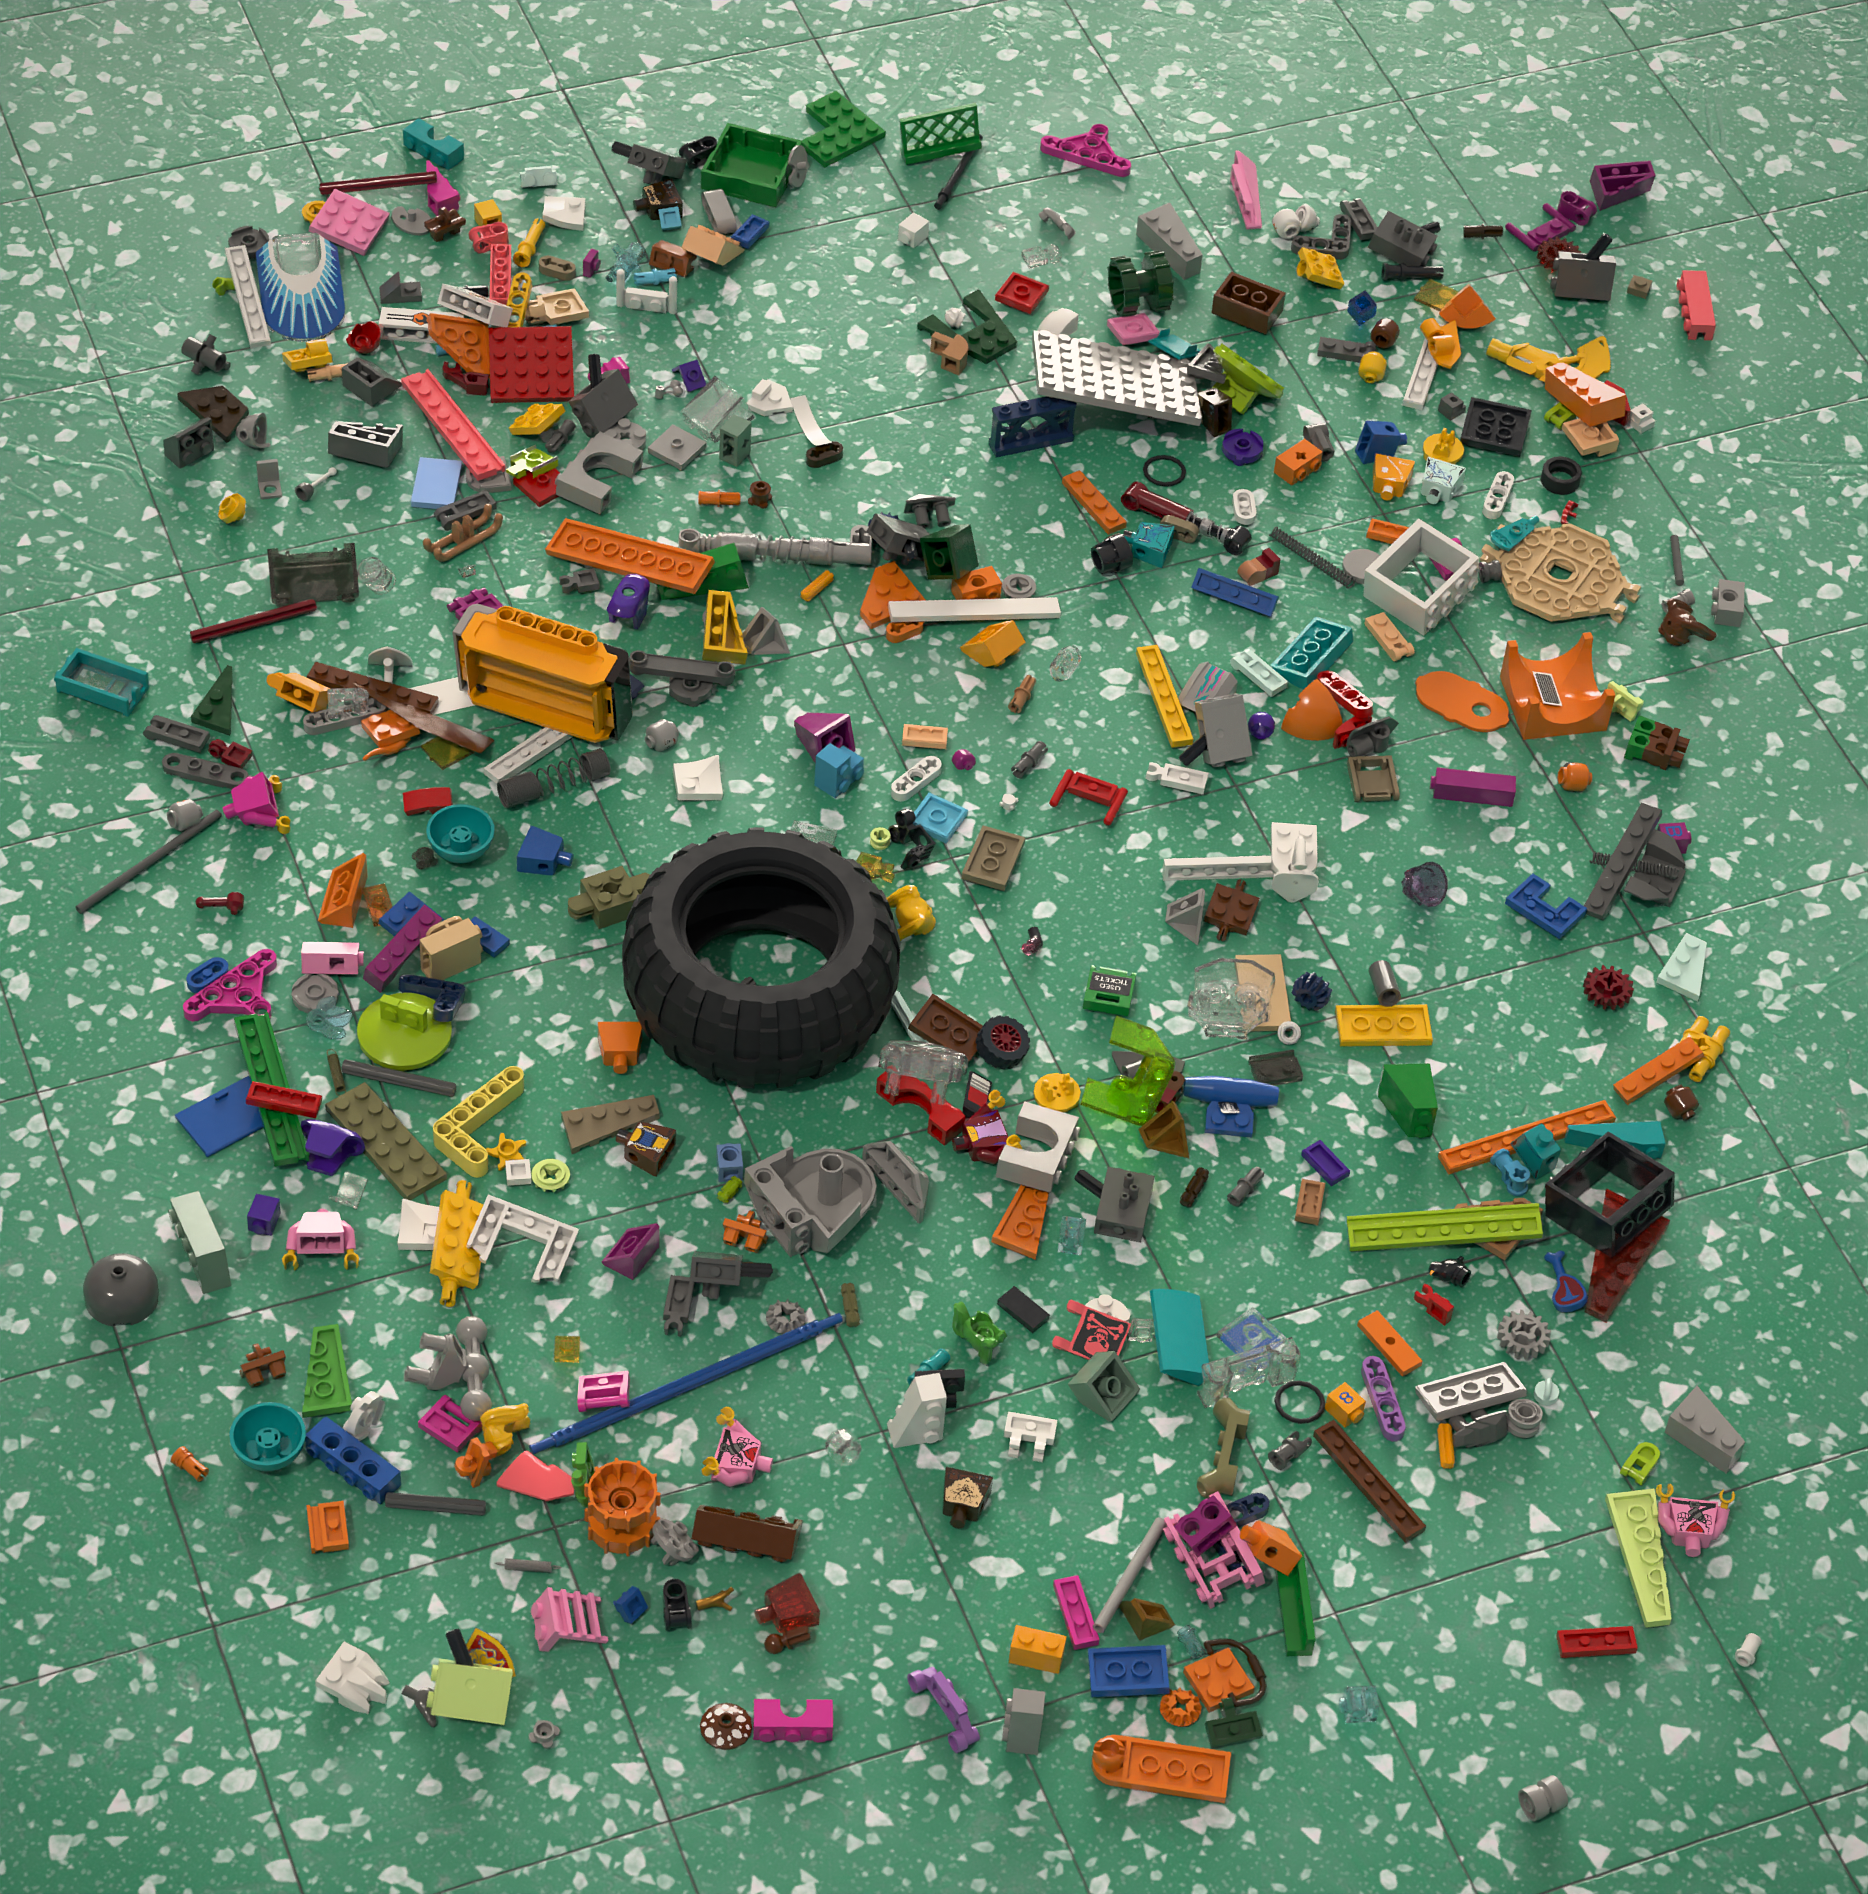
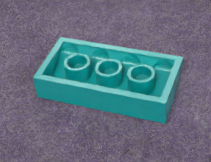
M1315 617L1270 667L1289 683L1305 689L1311 682L1317 679L1318 673L1327 671L1352 644V628Z
M1152 1289L1150 1291L1160 1372L1200 1386L1211 1377L1200 1296L1180 1290Z

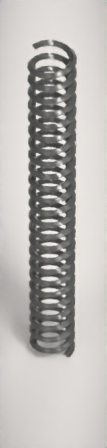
M1278 526L1269 534V536L1278 540L1279 543L1281 542L1282 545L1297 553L1307 562H1310L1315 567L1317 566L1318 569L1320 568L1321 571L1330 575L1331 578L1333 577L1334 580L1336 579L1337 582H1340L1346 588H1351L1356 583V579H1354L1353 584L1348 587L1353 580L1352 576L1346 575V572L1343 573V570H1340V568L1336 569V565L1333 566V563L1330 564V561L1327 562V559L1323 560V557L1317 555V552L1310 551V548L1307 549V546L1298 542L1297 539L1294 540V537L1291 538V535L1288 536V533H1285V531L1281 532Z

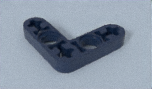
M410 974L399 977L398 990L400 992L416 993L437 999L433 1006V1019L436 1021H452L464 1001L465 986L460 983Z
M1252 1493L1227 1504L1226 1507L1229 1512L1235 1510L1242 1513V1518L1234 1519L1238 1528L1266 1516L1270 1501L1262 1493ZM1256 1503L1257 1505H1262V1508H1259L1258 1506L1253 1507V1504ZM1220 1540L1213 1545L1219 1556L1226 1554ZM1236 1553L1235 1557L1240 1563H1242L1238 1553ZM1234 1562L1227 1566L1230 1572L1242 1567L1245 1574L1248 1573L1245 1566H1242L1240 1563L1235 1564Z

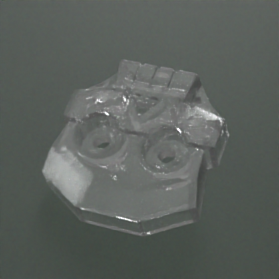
M1219 958L1195 968V991L1189 994L1188 1015L1200 1024L1206 1037L1218 1036V1038L1228 1037L1235 1039L1237 1037V1039H1247V1034L1263 1022H1269L1271 1014L1270 999L1275 986V973L1254 960Z
M890 1041L881 1049L878 1067L885 1069L887 1072L884 1093L899 1095L901 1075L933 1081L930 1102L936 1103L938 1100V1104H945L948 1084L950 1082H960L962 1076L967 1073V1056L942 1045L921 1041Z

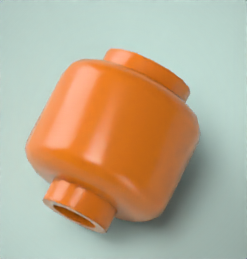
M1567 762L1563 767H1560L1557 779L1564 790L1582 792L1587 788V785L1591 784L1592 773L1589 772L1588 766L1583 763Z

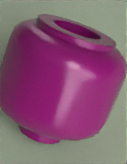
M961 749L952 756V763L958 770H970L976 764V759L970 751Z

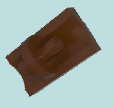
M442 207L438 210L439 216L425 221L424 227L430 232V236L436 242L443 240L444 234L447 232L454 235L459 233L460 227L466 224V219L462 218L455 208L448 211L445 207Z

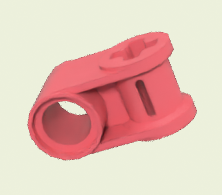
M503 222L476 226L468 234L470 240L473 241L474 251L477 253L491 251V244L509 245L508 226Z

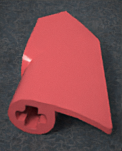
M529 1451L521 1453L497 1481V1487L544 1501L574 1495L571 1476L556 1465H546Z

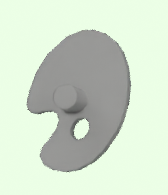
M797 145L792 149L788 158V164L793 168L788 179L790 185L794 188L802 185L809 169L806 150L803 146Z
M398 206L392 211L393 223L403 232L418 236L430 233L424 227V222L431 218L423 210L409 209L407 213L404 207Z

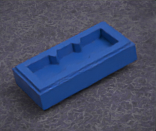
M752 214L731 236V239L740 242V246L749 249L769 228V221Z
M476 916L471 919V922L481 930L480 944L483 951L495 958L510 945L509 938Z

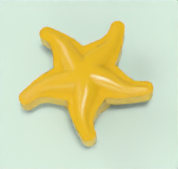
M501 1133L498 1146L486 1148L488 1155L499 1158L498 1170L501 1171L505 1168V1161L524 1159L519 1150L521 1147L526 1146V1140L513 1141L506 1139L505 1134Z

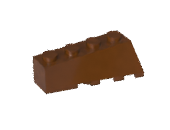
M700 1505L696 1510L691 1539L697 1540V1544L702 1546L716 1544L721 1545L722 1549L735 1552L737 1549L746 1550L747 1554L751 1556L761 1557L762 1554L772 1556L773 1560L786 1562L787 1559L791 1560L795 1554L803 1520L794 1519L793 1523H787L780 1516L772 1515L771 1517L760 1519V1516L753 1512H741L739 1516L735 1515L733 1509Z

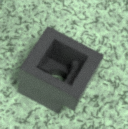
M1452 392L1440 399L1438 411L1450 421L1465 413L1466 406L1464 402Z

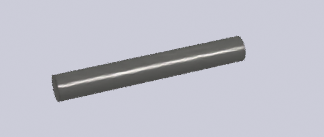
M1672 535L1670 542L1675 583L1681 586L1684 584L1679 537Z

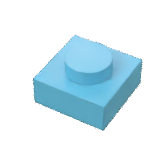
M678 206L658 210L662 231L682 228Z

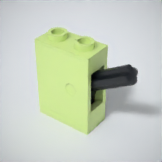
M459 1628L450 1630L446 1633V1638L455 1661L439 1659L438 1665H433L431 1681H435L434 1692H428L426 1707H431V1715L505 1725L513 1675L512 1669L474 1664L461 1630Z

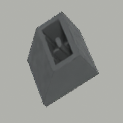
M358 357L342 367L343 386L371 406L402 386L399 380L373 362Z
M207 417L196 421L163 440L164 455L178 468L181 469L214 450L211 418Z

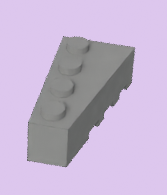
M1170 202L1138 216L1136 235L1153 251L1165 252V257L1170 267L1178 275L1186 280L1200 273L1202 253Z

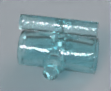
M631 242L626 249H622L618 244L613 246L612 250L616 254L617 261L610 268V272L606 276L608 282L611 283L614 279L617 280V271L619 269L624 270L625 280L630 274L642 272L639 263L646 255V250L640 243Z

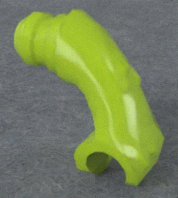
M217 277L213 280L212 286L218 295H224L227 290H235L232 278Z

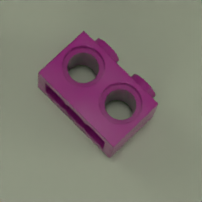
M1212 1495L1209 1499L1201 1501L1198 1507L1190 1514L1182 1516L1174 1528L1192 1552L1199 1557L1233 1530L1237 1524L1218 1499ZM1219 1513L1215 1519H1209L1213 1514ZM1199 1529L1195 1535H1189L1191 1531Z

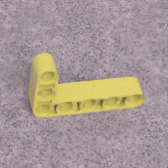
M517 1066L505 1068L433 1125L434 1146L472 1177L479 1178L487 1174L488 1153L469 1134L523 1093L524 1073L522 1069Z

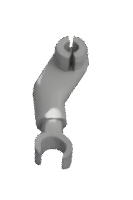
M1044 208L1038 214L1044 222L1051 218L1058 228L1065 232L1068 239L1075 235V230L1052 209Z

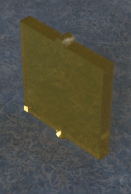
M1429 279L1423 287H1420V291L1414 297V300L1440 311L1458 291Z
M438 736L421 745V749L429 756L430 761H434L442 770L474 753L471 749Z

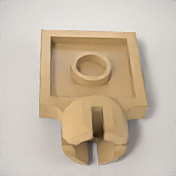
M574 288L536 296V300L528 302L525 319L529 325L541 324L545 321L550 325H559L565 322L589 318V310Z

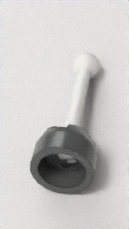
M331 467L325 475L312 484L300 483L295 487L297 497L302 501L311 498L314 493V487L329 476L336 475L337 470Z

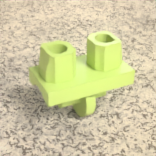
M1613 681L1609 682L1607 689H1613L1615 692L1611 712L1617 711L1630 722L1633 721L1641 710L1644 701L1628 693L1627 688L1623 685L1619 686Z

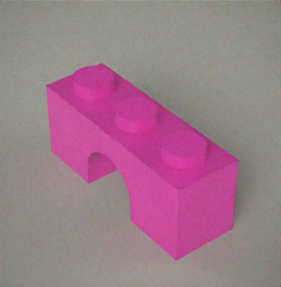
M754 1699L753 1740H761L763 1742H771L773 1740L798 1742L800 1740H807L818 1743L832 1741L833 1700L807 1699L805 1713L799 1717L791 1718L781 1711L780 1699Z

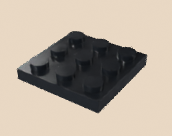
M1471 397L1460 441L1463 445L1520 457L1532 410Z

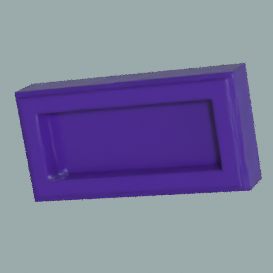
M1321 1140L1302 1150L1301 1156L1330 1186L1335 1185L1350 1175V1170Z

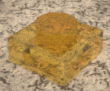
M555 1336L554 1362H579L580 1336Z

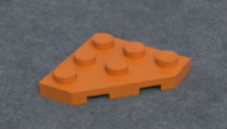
M430 313L427 317L429 336L467 373L488 374L490 379L488 324L474 319Z
M895 561L876 567L860 609V616L870 629L891 622L888 610L889 601H926Z

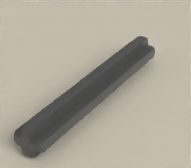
M388 1492L385 1497V1506L391 1508L484 1515L486 1512L485 1500Z

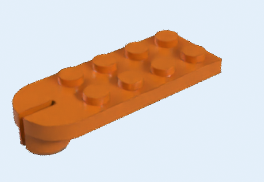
M1109 1735L1095 1743L1091 1766L1097 1779L1110 1786L1225 1803L1231 1752L1122 1735Z

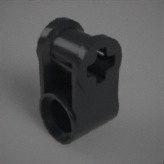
M704 136L696 141L686 143L680 148L679 155L681 158L687 159L689 168L696 169L706 163L710 154L717 147V139L712 136Z
M670 1579L663 1586V1615L666 1631H669L672 1627L686 1626L687 1628H692L686 1585L679 1579ZM675 1593V1594H678L679 1596H677V1597H672V1596H670V1594Z

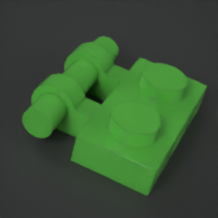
M587 1442L577 1443L576 1453H572V1466L577 1468V1470L572 1473L571 1483L576 1490L577 1501L583 1507H588V1497L584 1496V1484L589 1483L592 1475L595 1473V1466Z

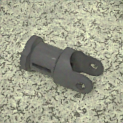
M1294 1431L1282 1441L1280 1447L1268 1453L1269 1461L1278 1470L1284 1469L1291 1459L1298 1458L1311 1446L1312 1439L1307 1437L1303 1441H1298L1299 1432Z

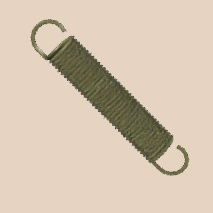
M328 1049L327 1058L335 1092L344 1091L345 1083L337 1053L328 1055V1051L333 1050Z

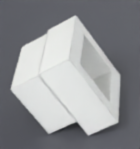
M1641 404L1630 410L1627 423L1641 434L1654 427L1653 411L1646 405Z

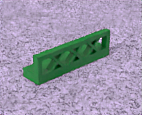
M1299 1551L1302 1557L1288 1576L1275 1569L1286 1656H1312L1316 1640L1304 1551Z

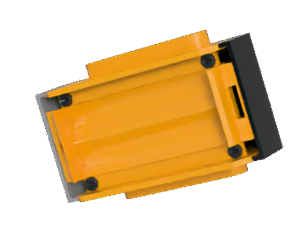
M481 604L470 605L453 630L459 690L468 693L472 704L593 743L609 738L619 741L633 716L629 655L627 651L598 642L597 636L590 631L510 606H502L497 610Z

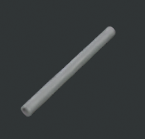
M1158 1517L1153 1522L1093 1624V1629L1096 1632L1104 1633L1162 1534L1163 1528L1166 1527L1164 1519Z

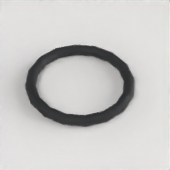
M1156 455L1145 462L1143 472L1144 476L1156 485L1173 486L1185 478L1186 469L1184 464L1173 456ZM1166 459L1177 463L1181 467L1182 473L1177 480L1162 482L1152 478L1148 474L1147 468L1155 460Z
M1300 1380L1290 1381L1282 1385L1276 1392L1274 1399L1276 1409L1280 1415L1290 1422L1298 1424L1311 1423L1317 1420L1324 1412L1326 1404L1324 1395L1316 1386ZM1300 1385L1313 1390L1320 1400V1407L1317 1413L1303 1419L1295 1418L1285 1413L1279 1401L1285 1389Z

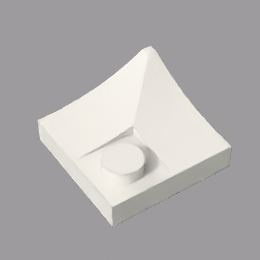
M545 196L544 221L562 228L583 231L585 198Z
M719 755L694 762L673 764L677 800H722L723 791Z
M402 1199L398 1237L399 1250H433L439 1207Z

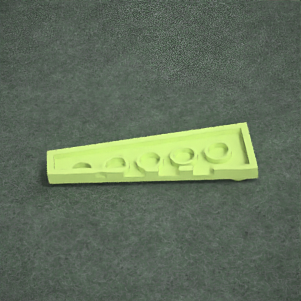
M1655 1489L1607 1494L1605 1501L1645 1628L1670 1625L1672 1618L1668 1589L1666 1587V1571H1664L1663 1565L1664 1556L1660 1542L1661 1532L1657 1519L1658 1509Z

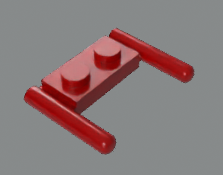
M1067 769L1049 804L1052 807H1056L1065 790H1068V793L1106 806L1111 805L1103 820L1105 825L1110 826L1128 794V790L1123 787L1118 788V785L1079 772L1075 774L1071 769Z

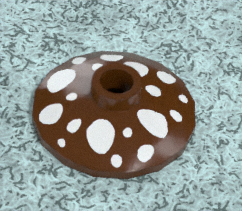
M716 1704L709 1708L701 1718V1735L714 1748L722 1750L736 1749L745 1744L751 1735V1717L745 1709L736 1704ZM728 1720L730 1723L725 1724L722 1721Z

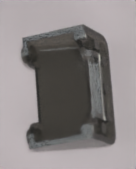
M344 543V549L340 551L335 547L333 551L289 554V551H285V555L279 554L278 548L267 549L271 600L277 607L310 599L315 600V602L342 600V602L350 603L359 597L355 543Z

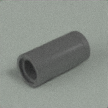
M1384 960L1372 963L1369 967V975L1379 1003L1386 1007L1397 1004L1401 999V994L1390 963Z

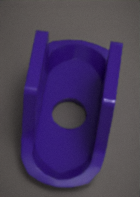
M627 574L621 580L606 609L609 615V622L614 623L617 617H633V628L639 629L647 614L650 583L647 578L639 574ZM632 589L635 593L632 596H625L624 590Z
M306 1119L301 1122L303 1135L307 1139L305 1150L310 1152L309 1161H307V1169L333 1176L348 1157L360 1155L365 1150L363 1139L354 1131L316 1119Z

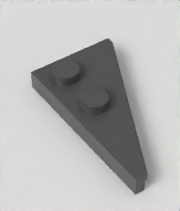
M1207 343L1188 364L1186 373L1192 374L1193 377L1198 379L1205 378L1224 384L1226 374H1222L1223 368L1214 355V347Z

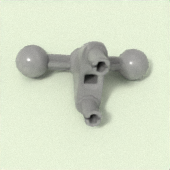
M468 1316L457 1324V1338L453 1334L444 1336L422 1334L420 1348L435 1350L438 1353L431 1368L421 1369L407 1366L404 1372V1381L423 1384L429 1390H439L454 1382L459 1383L462 1378L467 1382L468 1392L461 1399V1411L467 1419L481 1421L482 1414L492 1408L491 1399L483 1391L482 1381L489 1374L490 1366L485 1356L480 1354V1344L486 1339L487 1327L482 1319L476 1316ZM458 1340L460 1341L461 1344L465 1345V1349H462V1347H461V1345L459 1344Z

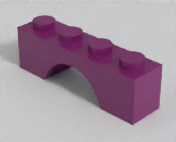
M424 904L367 965L363 980L381 993L396 977L406 960L420 947V939L426 937L428 929L442 922V918Z

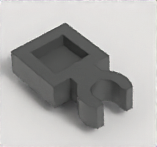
M594 568L573 572V577L568 575L559 577V584L562 585L563 593H569L573 589H577L578 593L599 589V581Z

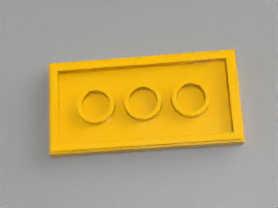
M1427 1004L1393 1005L1390 1007L1383 1005H1336L1335 1007L1340 1046L1432 1045L1433 1038Z

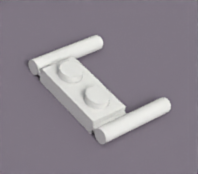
M619 269L617 271L616 305L618 307L625 305L626 308L660 313L668 311L670 314H676L677 278L670 277L669 295L666 292L630 287L625 289V272Z

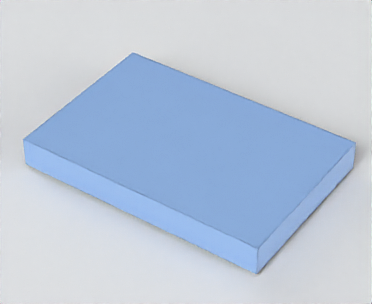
M420 457L411 498V507L438 509L455 502L462 470V461Z

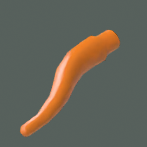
M411 738L385 747L376 748L366 754L363 760L366 761L376 755L395 754L402 750Z

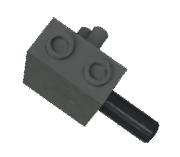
M618 141L612 144L613 153L629 158V164L646 169L643 183L654 184L661 182L663 175L682 179L687 159L638 144L630 146Z

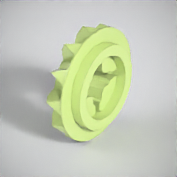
M545 1159L533 1167L531 1177L536 1188L540 1187L544 1192L546 1190L555 1192L556 1189H564L565 1184L569 1183L570 1171L567 1165L560 1160ZM546 1174H549L550 1176L555 1174V1179H546Z

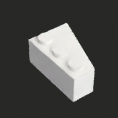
M940 1373L915 1377L904 1394L905 1400L903 1404L898 1405L895 1409L896 1415L894 1419H889L887 1423L894 1448L921 1443H934L943 1438L947 1397Z

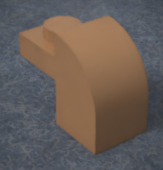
M934 332L931 336L930 351L942 356L941 369L960 375L967 365V341L959 334L953 339Z

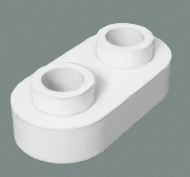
M1246 489L1235 491L1232 500L1235 520L1243 525L1252 524L1256 519L1253 493Z

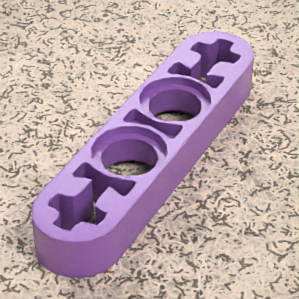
M1366 1357L1362 1363L1361 1374L1381 1432L1387 1440L1399 1441L1404 1436L1406 1425L1385 1364L1379 1357ZM1369 1366H1373L1374 1369H1377L1376 1377H1374L1373 1369L1369 1368ZM1383 1385L1386 1391L1377 1392L1373 1386ZM1382 1405H1390L1393 1411L1386 1413L1380 1407ZM1391 1420H1393L1392 1424L1394 1426V1429H1398V1431H1394L1393 1428H1390Z

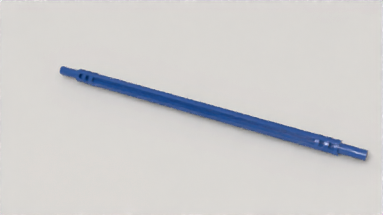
M837 1313L820 1321L814 1320L630 1399L629 1407L621 1408V1405L614 1406L551 1433L550 1437L529 1445L530 1452L534 1455L552 1446L559 1447L822 1333V1330L843 1322L840 1313Z

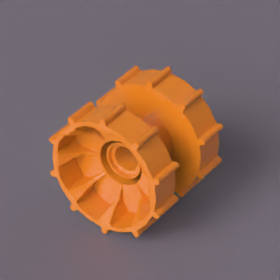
M615 1458L614 1462L607 1463L600 1468L596 1466L595 1473L592 1475L589 1483L584 1484V1496L588 1497V1508L584 1509V1521L588 1522V1540H593L598 1546L603 1548L605 1554L609 1551L626 1554L629 1557L630 1553L638 1551L645 1546L649 1548L650 1541L654 1536L653 1526L660 1519V1517H657L656 1506L661 1505V1493L657 1492V1474H652L647 1468L642 1466L640 1460L631 1462L619 1461L618 1458Z

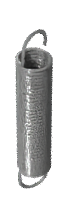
M505 1558V1564H502V1562L495 1563L496 1565H505V1570L551 1573L552 1567H560L556 1565L551 1566L550 1561Z

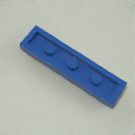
M1198 568L1191 587L1272 617L1279 596L1202 568Z

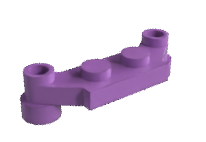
M932 1666L923 1671L916 1670L907 1675L912 1691L918 1693L928 1689L956 1729V1731L948 1734L949 1745L955 1753L966 1750L968 1745L980 1740L978 1730L971 1726L967 1714L968 1707L965 1701L958 1697L952 1682L946 1679L941 1671L937 1672Z

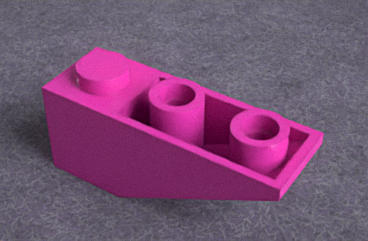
M429 160L426 161V171H435L437 174V182L427 184L428 207L436 216H439L438 210L442 207H445L448 211L454 208L459 210L460 195L458 191L452 188L448 179L440 174L436 166L434 167Z

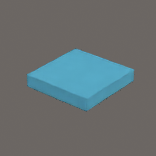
M928 793L914 812L916 819L913 824L915 826L920 824L930 837L947 844L967 817L968 810Z

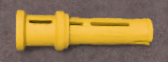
M537 218L533 221L525 240L519 243L518 251L513 255V261L517 266L527 267L530 264L531 256L536 252L535 245L546 226L542 219L539 221Z

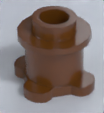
M765 481L752 483L750 485L752 497L748 499V504L759 506L761 509L767 508L768 502L772 500L770 485Z

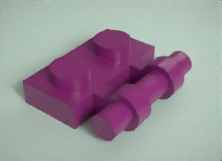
M483 587L479 590L474 589L470 591L468 595L462 598L459 596L453 599L452 603L447 604V609L449 612L455 611V617L460 621L470 605L481 604L497 610L503 605L492 593L488 594L487 589Z

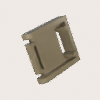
M1392 755L1348 757L1347 768L1355 802H1359L1360 797L1363 798V802L1390 801L1391 796H1393L1394 801L1399 800L1400 794ZM1378 766H1380V769H1381V770L1360 771L1361 767H1378Z

